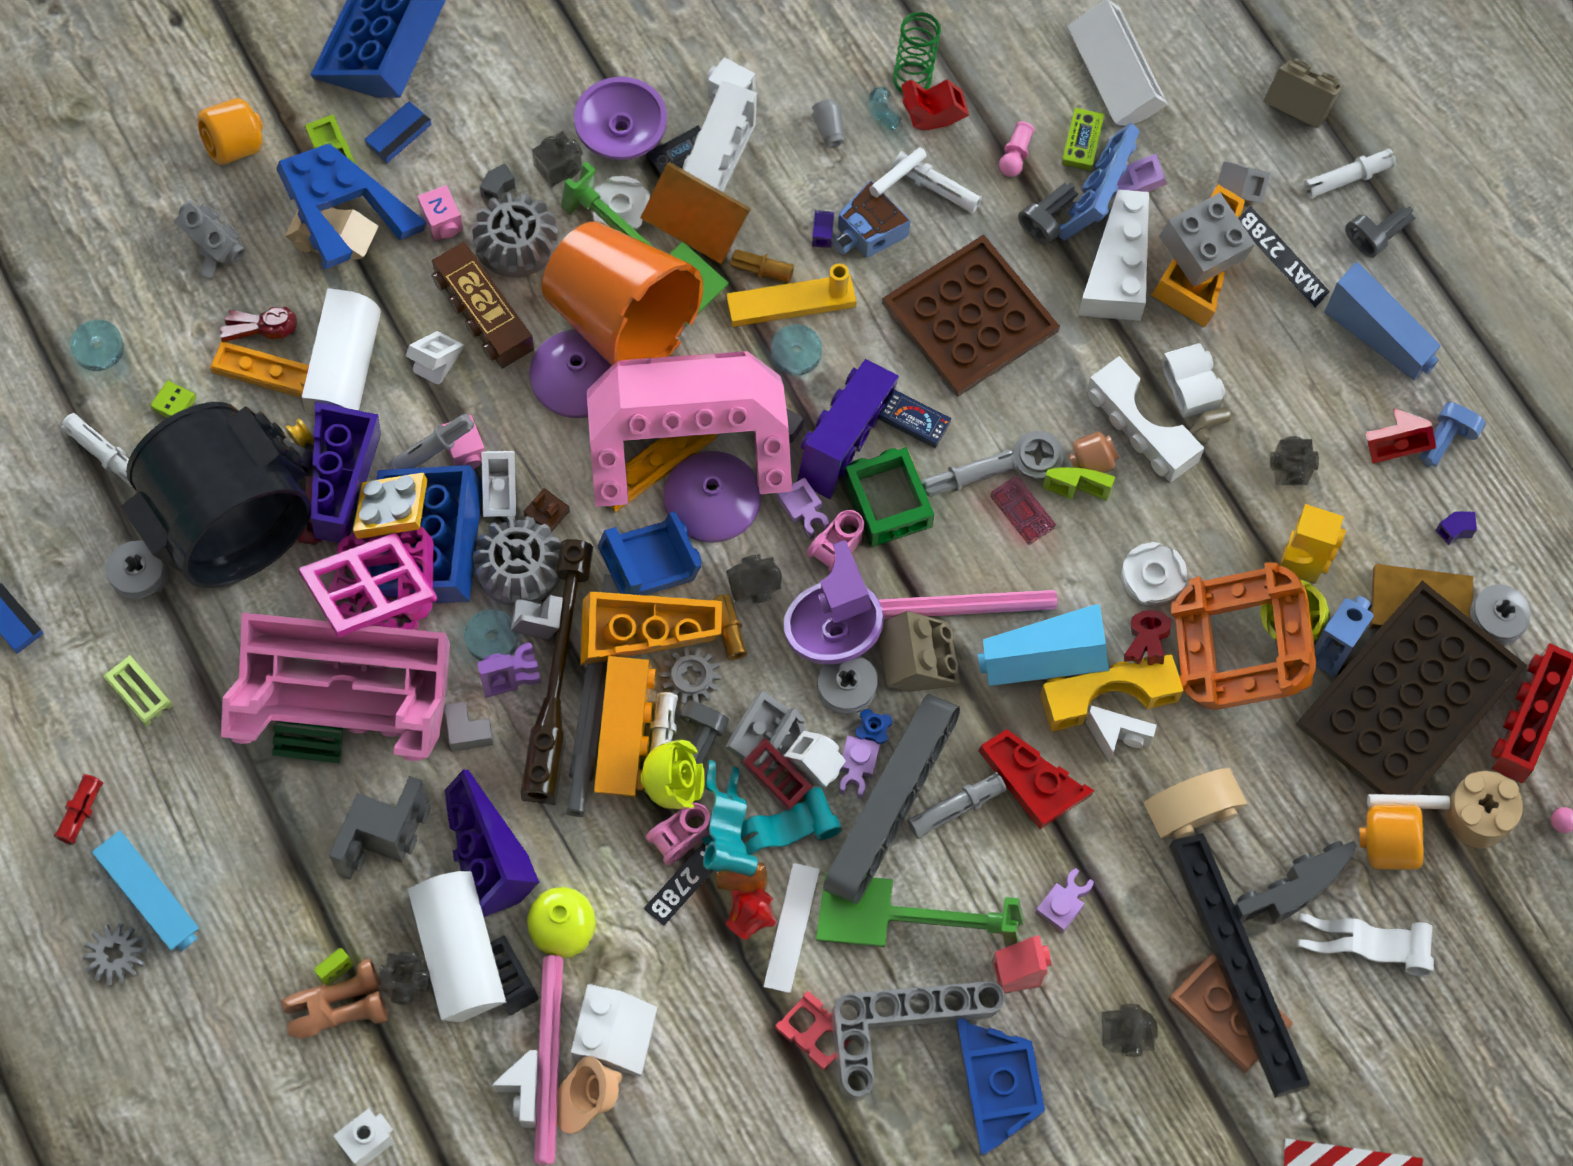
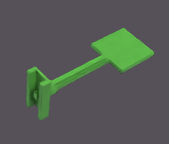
M587 161L582 165L579 182H574L570 178L565 181L561 208L569 215L582 204L587 210L591 209L611 228L652 246L600 199L601 196L592 189L596 169ZM683 241L670 253V255L698 269L702 276L703 296L698 311L699 314L729 283Z
M873 877L858 904H853L826 892L823 884L816 936L817 941L885 947L888 923L896 921L987 930V933L1002 934L1005 947L1020 942L1017 929L1018 925H1023L1024 917L1019 898L1005 897L1002 913L989 912V914L892 906L893 879Z

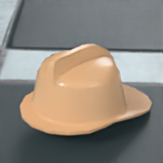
M583 1057L558 1089V1127L569 1134L578 1133L597 1114L609 1111L618 1099V1085L622 1080L621 1073L602 1065L595 1057Z

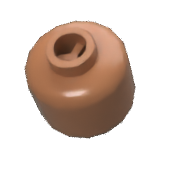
M1099 431L1075 440L1072 446L1074 453L1068 455L1073 468H1083L1103 473L1112 471L1115 468V460L1119 459L1110 435L1104 436Z

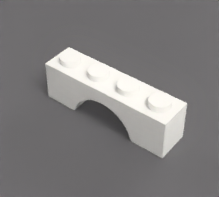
M1119 356L1090 377L1087 388L1088 397L1095 406L1101 407L1109 415V420L1116 429L1122 430L1130 438L1132 447L1138 453H1143L1151 461L1153 470L1159 476H1164L1171 483L1200 461L1204 447L1184 425L1176 427L1157 426L1147 421L1139 413L1134 396L1137 392L1140 378Z

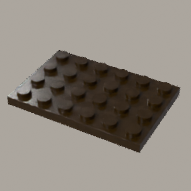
M1422 580L1298 720L1296 726L1378 794L1417 795L1527 665Z

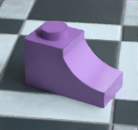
M846 540L833 544L835 564L826 579L820 580L822 593L817 595L823 613L830 612L834 623L872 610L869 593Z

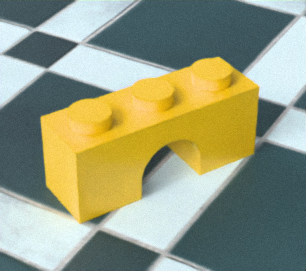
M1305 504L1298 518L1295 531H1292L1286 543L1280 566L1288 568L1300 579L1316 583L1321 573L1327 574L1331 561H1334L1337 550L1341 548L1346 530L1341 528L1344 516Z

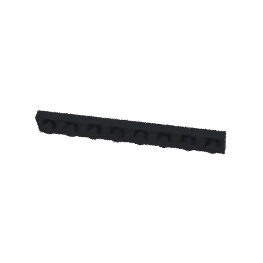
M1204 833L1173 840L1169 845L1274 1098L1306 1090L1311 1084Z

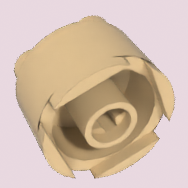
M1480 771L1468 774L1451 794L1450 808L1445 809V820L1449 829L1452 828L1462 843L1474 848H1489L1501 842L1515 828L1522 816L1523 803L1519 787L1515 781L1495 772Z

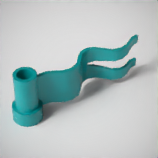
M708 760L705 786L707 791L714 793L715 803L709 820V834L714 842H710L705 850L703 858L704 867L717 872L727 870L751 877L756 872L758 860L756 856L746 853V846L741 840V827L745 818L747 803L745 799L738 797L737 794L739 768L732 767L725 794L716 787V762Z
M815 787L810 789L803 796L805 801L794 805L789 811H783L771 816L758 815L744 820L741 827V838L757 832V835L745 844L746 853L753 855L763 848L788 846L815 833L818 840H827L838 835L842 831V826L838 817L832 814L822 788ZM711 836L702 838L704 845L714 842Z

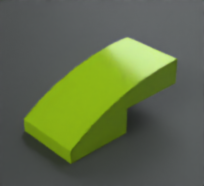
M334 114L305 124V129L313 148L330 143L356 164Z
M1054 468L1047 470L1042 488L1071 500L1078 489L1107 501L1115 481V476L1083 468Z

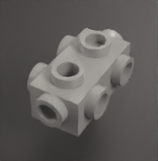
M189 200L181 206L179 215L174 222L200 245L198 252L206 256L200 274L212 278L217 262L231 266L243 257L246 246L240 241V233L227 223L222 225L218 221L216 211L205 203L199 206L192 200Z

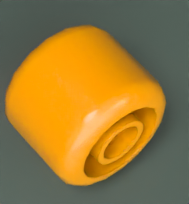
M234 98L205 108L198 113L197 125L202 143L210 158L218 165H225L254 155L261 150L263 141L261 119L243 99Z
M1375 805L1369 808L1366 816L1367 827H1360V848H1367V859L1370 867L1375 870H1417L1421 868L1424 861L1423 817L1420 807L1416 805Z

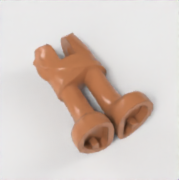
M368 958L359 962L356 976L349 980L326 986L324 983L282 999L281 1005L284 1013H297L307 1009L309 1011V1016L297 1018L287 1023L288 1036L298 1039L312 1037L321 1030L337 1027L341 1023L369 1019L375 1024L387 1022L386 1005L380 993L381 985L372 959ZM369 994L363 1000L332 1009L329 1005L339 1000Z

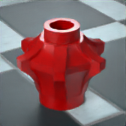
M757 887L754 891L744 892L738 889L732 891V910L729 914L730 918L725 924L736 935L748 940L752 934L759 930L774 927L777 924L771 902L774 899L765 890Z

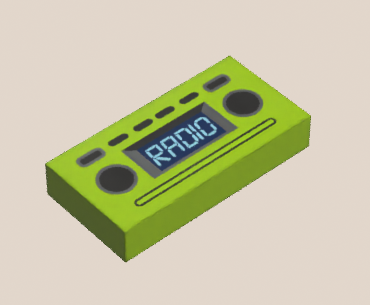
M1074 108L1061 165L1092 170L1105 114Z

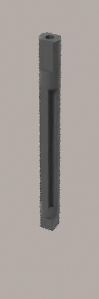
M605 574L602 592L619 594L612 576ZM608 661L587 664L569 773L572 782L566 814L570 816L583 817L588 784L593 779L601 729Z

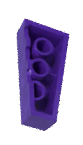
M867 359L862 362L858 369L853 368L850 371L844 390L839 388L836 391L830 404L832 406L830 410L822 411L816 422L817 428L814 432L808 431L801 443L800 448L804 450L797 481L805 477L814 492L831 500L836 492L838 476L845 477V467L851 463L856 450L860 452L864 446L871 427L874 428L882 410L896 389L899 375Z
M315 402L311 522L314 538L340 543L342 539L350 535L357 512L362 482H367L381 437L379 415Z

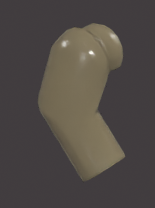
M1221 407L1203 412L1191 426L1189 432L1201 445H1205L1211 439L1208 430L1212 426L1230 421V410L1227 407Z

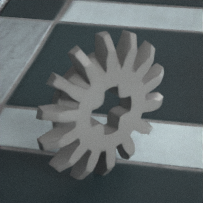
M688 647L684 648L685 656L680 657L675 651L672 653L675 659L674 664L667 660L664 663L670 669V672H661V677L670 679V682L663 684L664 689L674 687L675 690L672 694H683L682 704H685L688 696H692L693 701L699 703V694L709 700L711 696L706 690L717 691L719 686L712 683L714 680L721 679V674H713V671L720 667L719 663L716 662L711 665L708 663L713 656L710 653L704 658L700 657L701 648L696 649L695 655H690ZM693 668L694 673L701 674V677L696 678V684L692 685L689 684L688 680H682V676L687 674V669Z
M118 923L115 932L111 933L110 927L107 924L104 925L105 936L101 937L96 931L92 933L97 943H85L84 946L93 951L83 955L82 959L83 961L92 960V963L86 968L87 973L94 969L98 970L94 980L99 982L101 977L106 975V985H112L113 977L118 976L120 984L125 983L123 974L126 972L133 978L137 975L132 969L134 964L143 967L144 961L138 959L137 955L146 953V948H138L136 944L143 941L142 936L131 938L135 931L133 927H130L125 933H121L123 924ZM115 944L120 945L119 951L123 953V957L121 959L115 958L113 963L108 962L109 957L105 954L106 949H113Z

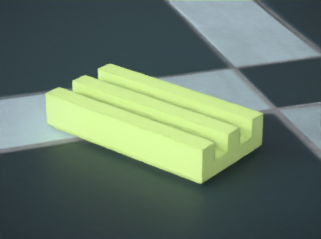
M130 655L103 676L146 727L151 724V720L154 717L159 718L163 710H169L173 707L171 701ZM130 666L160 702L157 705L148 698L125 671L127 667ZM119 674L147 706L149 711L144 713L114 677Z

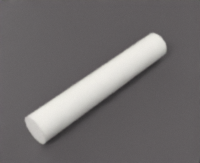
M920 147L917 148L869 188L870 193L874 197L880 196L926 158L925 150Z
M1368 794L1367 806L1371 808L1375 805H1416L1420 809H1449L1450 797L1439 795Z

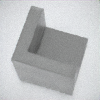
M1223 161L1217 185H1221L1244 200L1262 203L1270 173L1246 165Z
M550 595L542 604L517 599L514 602L511 631L549 640L560 627L563 598Z

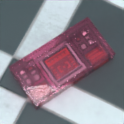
M1018 476L1013 477L991 492L990 497L1028 545H1031L1055 529V522Z

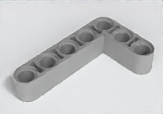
M985 981L850 993L841 996L831 1012L840 1093L849 1101H860L869 1094L874 1086L869 1029L956 1022L957 1019L979 1020L991 1018L1002 1008L1005 1002L1003 989L995 982ZM979 993L991 994L994 998L995 1006L992 1008L984 1007L979 1001ZM949 995L956 997L961 1004L960 1010H949L945 1006L944 997ZM910 1000H922L926 1005V1013H914L909 1005ZM877 1002L889 1004L892 1015L889 1017L879 1016L875 1011V1004ZM843 1005L853 1006L857 1011V1018L852 1021L844 1019L840 1014V1007ZM846 1040L857 1041L861 1046V1054L856 1056L849 1055L844 1049V1042ZM850 1075L861 1076L865 1082V1089L862 1091L852 1090L847 1082Z

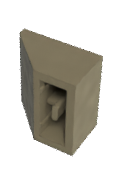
M1295 59L1294 62L1289 60L1278 69L1263 102L1319 128L1329 115L1344 86L1338 83L1339 79L1329 73L1323 72L1320 75L1312 71V66L1302 60Z
M909 611L884 621L879 640L887 687L912 692L960 685L959 667L953 644V632L949 622Z

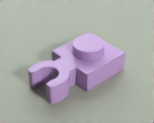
M805 477L792 484V492L777 493L778 501L792 522L796 523L801 519L804 521V532L809 538L814 537L815 532L811 527L813 523H820L824 530L829 526V520L826 515L817 512V510L822 508V502Z
M847 736L842 756L846 762L839 771L848 772V774L840 781V794L844 795L847 785L855 784L859 788L857 798L861 799L863 797L866 784L862 777H873L880 744L866 739Z
M1077 869L1069 873L1066 880V888L1064 889L1056 883L1035 912L1062 933L1065 932L1085 904L1078 897L1087 895L1094 883L1090 879L1085 886H1077L1074 882L1079 873Z

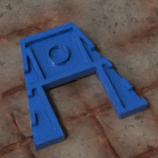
M330 143L280 160L276 170L290 200L294 199L299 209V219L301 223L306 224L310 232L309 240L314 250H318L322 258L321 265L324 270L350 260L353 251L320 211L363 196L399 240L423 232L427 222Z

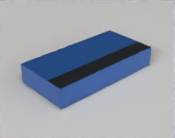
M408 101L364 139L365 144L388 163L432 125L431 119Z
M1 583L0 635L18 654L44 633Z

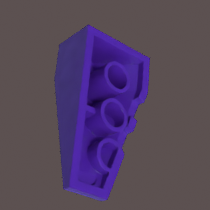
M463 769L444 790L449 828L455 831L457 849L453 850L454 862H459L460 871L472 872L483 917L521 903L540 882L525 849L469 770Z

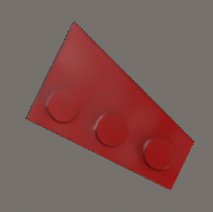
M1007 729L982 744L978 750L992 770L1001 776L1007 789L1040 830L1092 796L1095 791L1086 784L1082 786L1068 776L1069 772L1058 766L1056 768L1040 757L1039 751Z

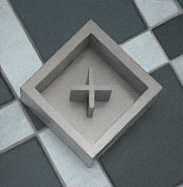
M1221 193L1169 219L1159 235L1193 287L1245 260L1255 245V242Z

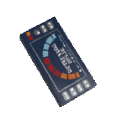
M894 390L879 417V420L934 448L937 447L951 423L950 417L897 390Z

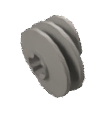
M141 540L130 541L118 546L110 554L106 563V576L113 589L118 594L131 599L144 598L161 591L167 584L170 575L168 564L153 556L145 542Z
M1496 584L1486 587L1474 598L1470 607V619L1503 646L1518 640L1530 624L1531 612L1528 602L1519 591L1511 586Z
M857 657L838 664H824L817 679L819 698L827 708L835 713L846 715L858 713L868 707L875 697L878 684L877 671L871 662L863 657ZM848 681L853 683V687H851L849 684L846 688L841 686L842 682H844L845 684Z

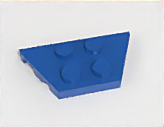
M957 1019L956 1026L980 1156H985L1045 1112L1033 1043L1031 1040L1022 1037H1011L1005 1035L1003 1031L990 1027L986 1029L970 1024L968 1020Z

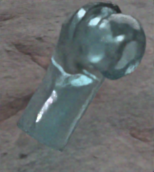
M876 87L869 95L870 113L881 123L894 130L899 125L901 117L888 108L889 90L885 87Z

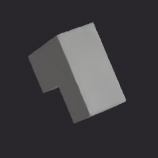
M466 702L445 705L451 751L493 745L489 718L469 721Z

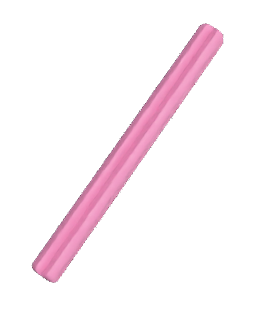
M1044 590L880 599L879 602L884 619H890L905 611L928 617L1054 610L1057 607L1058 599L1056 591Z
M556 955L545 956L542 965L534 1162L538 1165L554 1164L556 1153L563 958Z

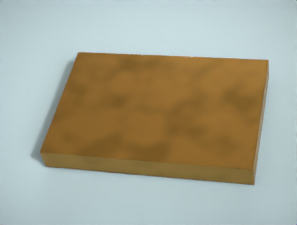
M668 162L640 218L722 264L732 248L751 208L673 163Z
M1375 564L1373 567L1371 612L1374 617L1370 622V628L1380 629L1422 580L1470 618L1474 576Z

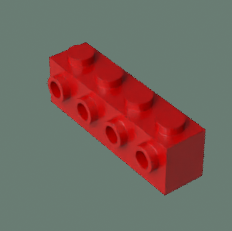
M1551 643L1547 645L1541 655L1536 653L1533 655L1527 668V672L1532 673L1528 683L1522 682L1515 696V700L1520 701L1516 711L1510 710L1503 724V728L1507 729L1505 738H1498L1491 752V756L1496 758L1491 769L1522 784L1536 766L1573 677V653Z

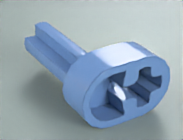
M1447 402L1438 415L1439 425L1434 432L1437 448L1423 451L1419 459L1424 461L1426 466L1430 467L1432 465L1437 467L1456 433L1464 438L1476 440L1486 425L1485 420L1477 413L1457 403Z

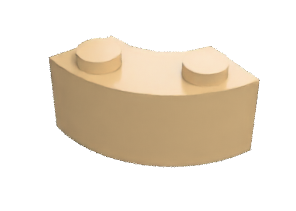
M331 207L320 211L353 251L350 260L344 263L364 258L379 226L354 209L340 210ZM298 209L285 237L291 240L294 247L302 252L308 253L313 251L319 253L318 250H314L309 240L310 232L306 224L301 223Z
M1230 768L1218 769L1192 777L1161 791L1143 802L1160 838L1175 837L1176 840L1189 837L1195 832L1194 829L1201 825L1217 820L1219 823H1224L1235 818L1238 815L1237 810L1247 804Z

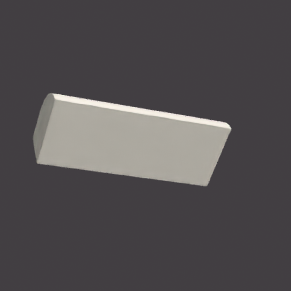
M1103 0L1067 25L1116 125L1124 126L1130 123H1138L1168 105L1119 6L1110 0Z
M327 288L302 394L306 414L315 415V402L359 410L381 314L379 306L370 298L351 291Z
M459 871L447 873L408 888L441 1020L463 1022L506 1003L472 872Z

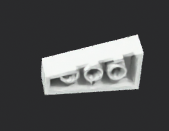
M722 80L702 129L697 135L691 155H688L684 162L683 170L716 189L724 191L756 125V92Z
M1117 191L1082 297L1078 316L1141 321L1146 304L1149 192Z

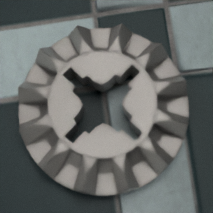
M1032 431L1024 434L1017 440L1013 449L1017 467L1022 475L1033 477L1035 481L1039 478H1045L1048 469L1061 468L1065 458L1064 449L1060 441L1052 434L1043 431ZM1038 446H1041L1042 456L1047 458H1043L1041 463L1036 465L1035 458L1029 455H1034Z

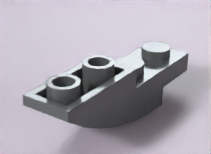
M1337 841L1323 849L1324 853L1315 857L1311 853L1300 856L1293 861L1294 865L1287 873L1290 882H1288L1287 878H1283L1270 884L1268 891L1257 894L1256 891H1250L1237 898L1238 903L1235 905L1241 922L1268 912L1273 924H1276L1308 906L1334 882L1357 848L1355 841L1344 845L1342 841Z

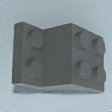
M411 776L408 777L396 807L359 793L356 794L329 854L339 876L351 880L354 871H360L366 857L364 849L401 863L406 853L411 854L418 838L415 832L419 823L424 824L431 809L428 794H426L422 780Z

